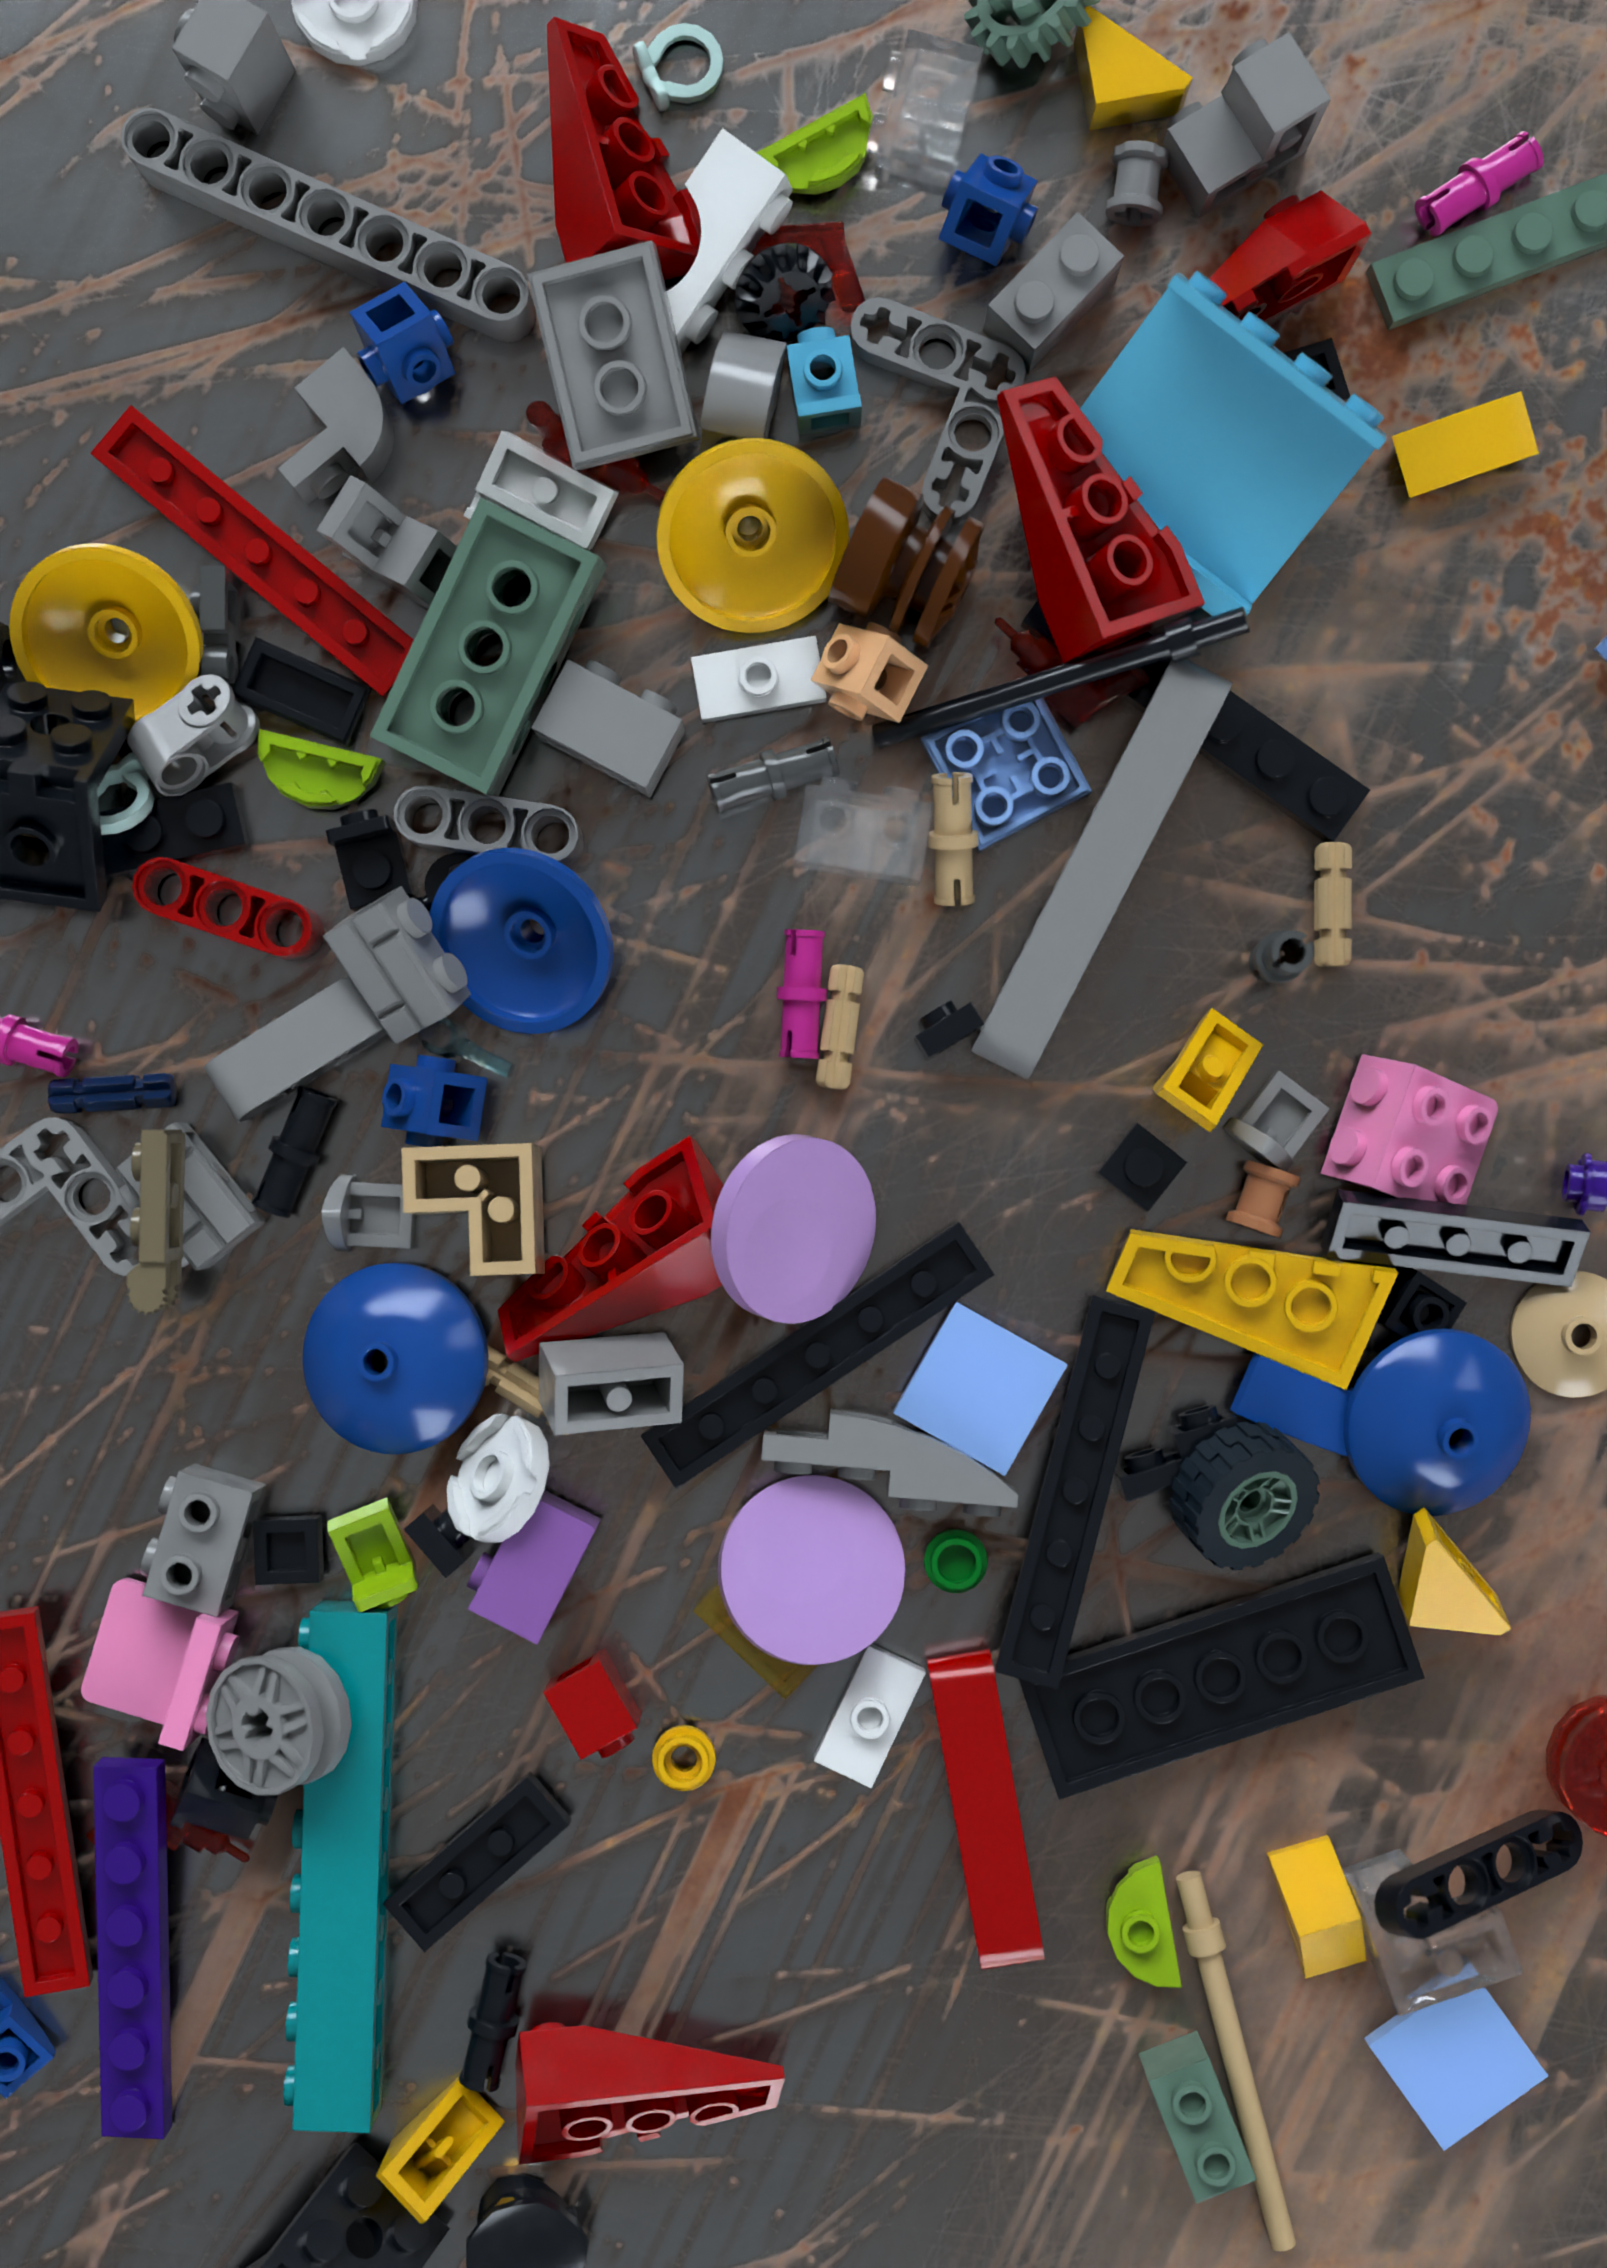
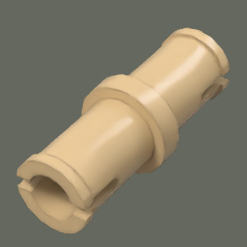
M952 772V778H948L947 773H938L931 776V783H933L934 831L928 832V847L935 849L936 895H934V903L941 906H955L954 898L960 899L961 906L975 903V894H973L972 848L979 845L978 831L972 829L971 782H973V774Z

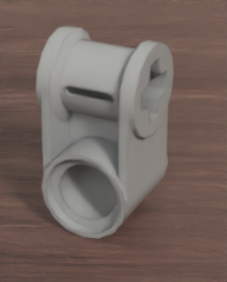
M213 674L202 675L190 681L182 691L154 712L140 718L132 726L128 734V744L158 792L165 796H179L195 789L208 775L235 755L246 750L255 741L259 733L260 721L257 713L244 702L235 701L232 687L223 678ZM203 695H208L214 701L215 709H212L202 698ZM223 722H226L236 732L235 736H231L224 729Z

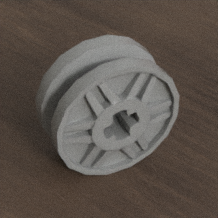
M302 1647L277 1648L263 1655L240 1659L224 1669L211 1689L206 1712L208 1739L219 1767L235 1785L255 1795H278L289 1791L297 1785H305L316 1781L333 1771L347 1751L352 1726L349 1698L338 1674L320 1655Z

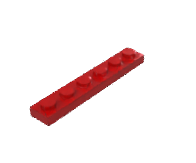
M130 405L90 454L386 700L414 639L136 408Z
M39 1606L0 1612V1838L24 1998L89 1987L93 1979Z

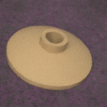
M1577 1271L1571 1287L1534 1283L1519 1299L1510 1322V1345L1519 1368L1535 1385L1555 1395L1579 1398L1605 1391L1607 1389V1279L1593 1273ZM1585 1324L1590 1330V1340L1585 1346L1578 1348L1572 1341V1332L1576 1326Z

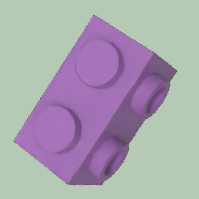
M544 1490L534 1514L521 1530L503 1541L495 1556L486 1552L482 1554L466 1587L476 1591L468 1610L538 1644L602 1519Z

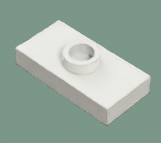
M816 635L691 657L702 723L827 702L826 691L811 681L820 662Z
M873 1643L866 1647L814 1754V1761L872 1789L926 1674L925 1668Z

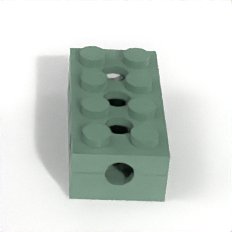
M480 497L371 731L370 737L484 794L499 797L608 565L598 555ZM519 576L529 577L531 592L527 600L519 606L508 607L504 599L507 584ZM499 634L503 643V651L500 658L494 664L482 667L477 658V649L480 642L489 635ZM469 692L475 702L474 714L467 723L456 726L450 716L451 703L459 694Z

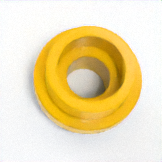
M689 1725L675 1726L665 1731L658 1738L652 1753V1765L658 1779L667 1787L678 1791L694 1790L706 1783L713 1773L716 1762V1752L711 1739L702 1730ZM682 1746L691 1748L696 1754V1761L686 1767L678 1765L672 1756L675 1749Z

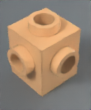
M869 622L865 629L839 623L831 640L824 648L822 658L811 681L832 695L828 704L833 709L852 719L862 721L867 713L900 723L928 665L901 645L902 638L886 627Z

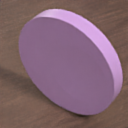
M791 1134L779 1136L762 1143L749 1152L738 1163L726 1180L717 1200L712 1220L711 1251L718 1278L728 1295L748 1312L780 1323H803L816 1319L832 1310V1307L843 1300L854 1288L871 1254L876 1230V1206L869 1179L860 1163L846 1149L831 1141L808 1135Z
M803 1475L791 1477L768 1486L747 1501L737 1512L727 1528L721 1543L718 1559V1582L723 1604L729 1617L740 1633L751 1644L762 1652L785 1662L800 1665H821L837 1662L859 1653L884 1632L893 1619L902 1598L905 1583V1559L902 1544L894 1524L883 1508L871 1496L858 1487L840 1479L819 1475Z

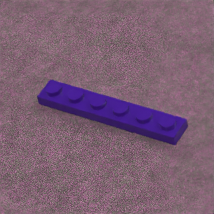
M102 1757L93 1766L102 2137L165 2139L172 2128L165 1759Z

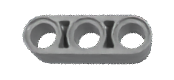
M425 785L414 786L404 791L397 799L394 807V822L399 832L417 847L427 851L446 854L462 853L473 857L492 849L521 848L542 853L569 867L581 857L584 849V834L579 824L569 812L555 805ZM435 803L440 805L442 820L436 830L428 834L416 833L413 827L415 812L425 804ZM489 813L503 815L506 820V829L503 836L491 844L478 842L475 837V827L480 818ZM550 823L566 825L569 829L567 845L557 853L547 854L541 852L537 846V837L540 830Z
M347 976L210 1060L204 1066V1069L237 1123H240L272 1107L296 1092L299 1085L306 1086L377 1042L387 1033L351 978Z

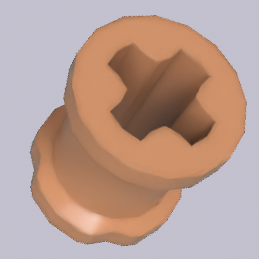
M1245 1160L1243 1170L1248 1175L1236 1210L1228 1211L1225 1220L1281 1239L1284 1229L1278 1224L1290 1189L1298 1187L1301 1178L1268 1165Z

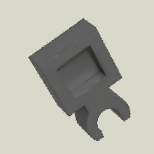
M199 565V585L192 586L190 603L198 618L201 632L204 633L201 672L202 675L213 674L220 676L229 685H234L238 677L236 643H240V580L225 565Z

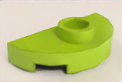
M866 93L756 153L786 174L793 189L792 193L818 195L840 188L859 172L870 151L873 115Z
M259 729L258 756L264 765L268 779L283 796L310 809L335 810L357 802L376 785L386 764L381 758Z
M1156 1855L1133 1864L1128 1869L1129 1873L1117 1883L1112 1897L1109 1896L1106 1902L1105 1929L1116 1958L1135 1978L1156 1987L1182 1988L1161 1864Z

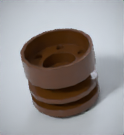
M883 477L871 495L845 549L829 592L828 602L864 619H868L885 596L893 599L895 604L889 630L900 634L912 611L916 610L922 613L912 641L928 648L935 635L949 620H952L970 584L979 562L977 560L979 543L985 524L969 517L956 541L948 540L946 538L956 510L945 506L927 530L917 525L923 506L924 495L887 477Z

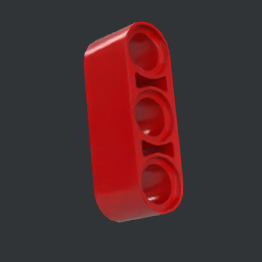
M164 857L147 860L139 866L133 877L132 889L134 897L140 906L152 914L291 961L309 959L318 952L323 943V924L314 911L291 899ZM177 873L182 884L181 893L173 903L163 906L158 898V886L167 875ZM237 894L241 898L242 913L239 919L232 925L222 926L218 921L217 907L220 901L227 895ZM298 914L303 924L302 935L295 944L282 947L276 935L277 926L284 917Z

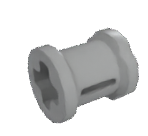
M1140 140L1126 141L1114 147L1112 162L1117 166L1114 197L1107 200L1105 215L1108 219L1115 223L1134 227L1150 226L1161 221L1163 206L1158 202L1161 171L1165 170L1169 165L1170 153L1168 149L1158 146L1153 142Z

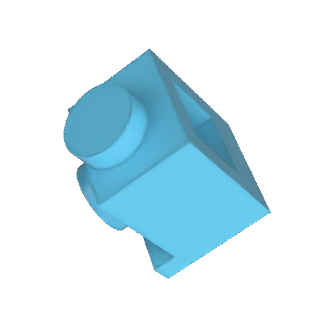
M814 327L800 332L797 335L798 343L786 345L787 366L799 436L861 426L862 404L858 391L850 335L836 337L835 330L831 327ZM833 367L835 370L833 376L827 380H819L811 373V370Z

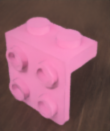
M1362 1054L1320 1174L1397 1198H1412L1466 1205L1497 1116L1498 1105L1490 1097L1415 1064Z
M122 1578L111 1588L81 1686V1694L90 1703L162 1724L163 1728L158 1744L183 1751L201 1734H208L206 1712L210 1692L221 1672L231 1666L234 1659L239 1636L233 1634L239 1611L228 1608L218 1617H214L142 1596L146 1585L145 1582L132 1578Z

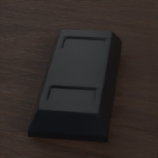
M255 637L232 690L235 697L347 747L372 688Z

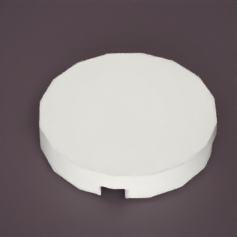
M292 0L291 4L296 24L315 52L337 64L364 66L385 60L404 45L416 24L419 0Z
M496 1414L477 1425L461 1444L456 1459L463 1461L458 1477L450 1474L447 1485L448 1513L455 1528L464 1535L484 1543L503 1542L521 1530L536 1510L545 1490L549 1470L548 1443L540 1427L519 1416Z

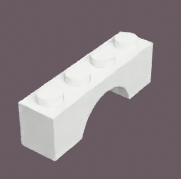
M723 128L685 183L699 212L701 240L698 254L689 272L677 285L667 291L681 355L691 341L698 344L708 334L718 316V311L714 309V306L728 286L733 290L736 289L742 271L755 257L751 254L754 247L765 231L772 235L780 228L793 204L792 200L788 198L793 189L786 174Z

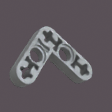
M881 297L867 299L856 308L850 324L851 345L858 357L868 363L956 397L925 475L921 494L924 495L923 511L930 520L934 521L943 507L939 505L940 494L933 490L935 486L945 488L948 485L954 463L966 467L961 479L959 494L967 500L965 502L955 500L950 507L956 510L951 526L959 525L966 521L975 510L1004 437L996 396L1003 390L1023 385L1026 373L1024 361L1016 350L1006 344L890 299ZM878 318H884L889 321L888 332L906 340L908 327L916 329L911 338L909 357L905 358L899 355L902 345L900 340L883 336L879 344L869 342L868 329L863 325L874 326ZM935 338L944 339L951 344L956 356L951 365L939 370L931 369L924 365L920 359L919 350L928 340ZM966 350L976 353L973 359V367L991 372L995 363L1002 364L1007 367L1005 378L1013 383L1001 382L997 391L990 390L985 387L987 376L969 368L967 381L957 378L963 370ZM967 420H978L989 429L991 441L982 450L975 452L967 451L960 447L956 441L954 432L958 425ZM944 456H948L954 462L942 460ZM969 468H980V472L975 474Z
M57 1117L44 1118L31 1125L0 1149V1167L4 1165L13 1167L19 1173L22 1181L20 1193L14 1200L9 1202L0 1200V1227L50 1191L104 1265L113 1273L127 1276L139 1263V1260L136 1258L125 1260L121 1258L119 1252L125 1247V1242L116 1229L106 1230L103 1234L98 1229L100 1225L115 1220L125 1210L128 1218L117 1223L123 1232L130 1237V1222L133 1210L119 1193V1188L125 1183L85 1129L76 1121ZM49 1132L53 1135L67 1134L70 1141L63 1147L66 1155L73 1164H83L87 1159L91 1164L90 1167L72 1174L64 1183L61 1176L73 1171L61 1157H46L44 1151L51 1145L46 1135ZM92 1178L102 1180L110 1191L109 1205L98 1215L87 1213L79 1202L81 1186Z

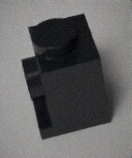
M202 1737L186 1768L170 1825L182 1828L184 1823L187 1822L248 1840L257 1823L265 1826L268 1824L278 1795H255L235 1785L219 1767L209 1739Z

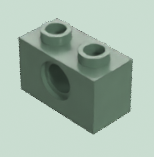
M1196 2030L1138 2053L1196 2204L1256 2181L1255 2173L1198 2031Z

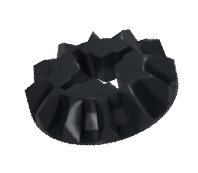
M782 243L771 246L757 254L746 265L738 279L735 290L737 315L743 326L752 336L781 342L797 339V335L800 332L813 328L816 324H825V311L828 304L836 300L831 279L834 275L824 259L808 246L798 243ZM779 278H782L786 285L789 284L794 292H796L793 295L794 310L790 313L777 303L780 300L779 289L781 288L778 282Z

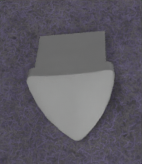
M1278 1070L1273 1072L1239 1119L1232 1117L1224 1129L1242 1149L1265 1165L1288 1172L1294 1164L1292 1158L1330 1108Z
M343 1174L333 1182L322 1207L321 1219L326 1238L336 1251L350 1252L352 1246L413 1249L415 1247L416 1215L403 1213L402 1184L355 1182V1175Z

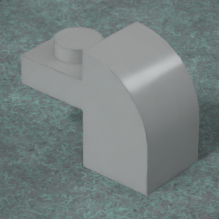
M724 330L716 348L708 378L700 422L702 436L699 455L716 445L743 438L768 439L770 422L778 404L786 342Z
M343 347L295 387V390L308 409L325 428L278 468L307 505L316 497L325 499L337 492L347 481V472L355 465L372 484L384 471L393 450L394 428L389 410L369 376Z
M351 475L316 530L342 550V556L357 567L429 609L457 549V546L438 530L406 516L366 482Z

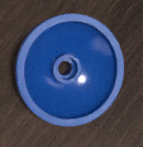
M492 849L479 853L460 864L447 876L436 892L430 910L432 920L431 932L443 951L453 954L462 963L468 979L466 986L471 992V995L462 1004L482 1020L501 1029L517 1033H549L578 1021L595 1005L603 994L609 982L613 965V939L610 925L599 900L592 890L575 872L564 864L547 855L528 849ZM530 919H534L542 926L544 934H539L532 929Z
M407 1263L378 1264L363 1268L345 1277L320 1301L310 1319L304 1338L303 1372L306 1386L315 1408L323 1420L338 1435L348 1442L371 1452L394 1455L408 1454L427 1449L446 1440L471 1416L481 1398L487 1379L488 1345L485 1330L477 1311L467 1296L449 1279L433 1270ZM376 1350H381L387 1357V1367L383 1373L375 1370L372 1364V1356Z
M1432 1329L1406 1336L1380 1352L1364 1369L1352 1389L1344 1417V1442L1349 1462L1359 1480L1372 1494L1385 1504L1401 1512L1413 1515L1425 1507L1431 1516H1442L1468 1509L1494 1493L1513 1472L1523 1454L1531 1422V1407L1526 1384L1516 1365L1503 1351L1475 1334L1456 1329ZM1462 1428L1463 1433L1460 1439L1455 1444L1449 1445L1451 1434L1455 1430Z

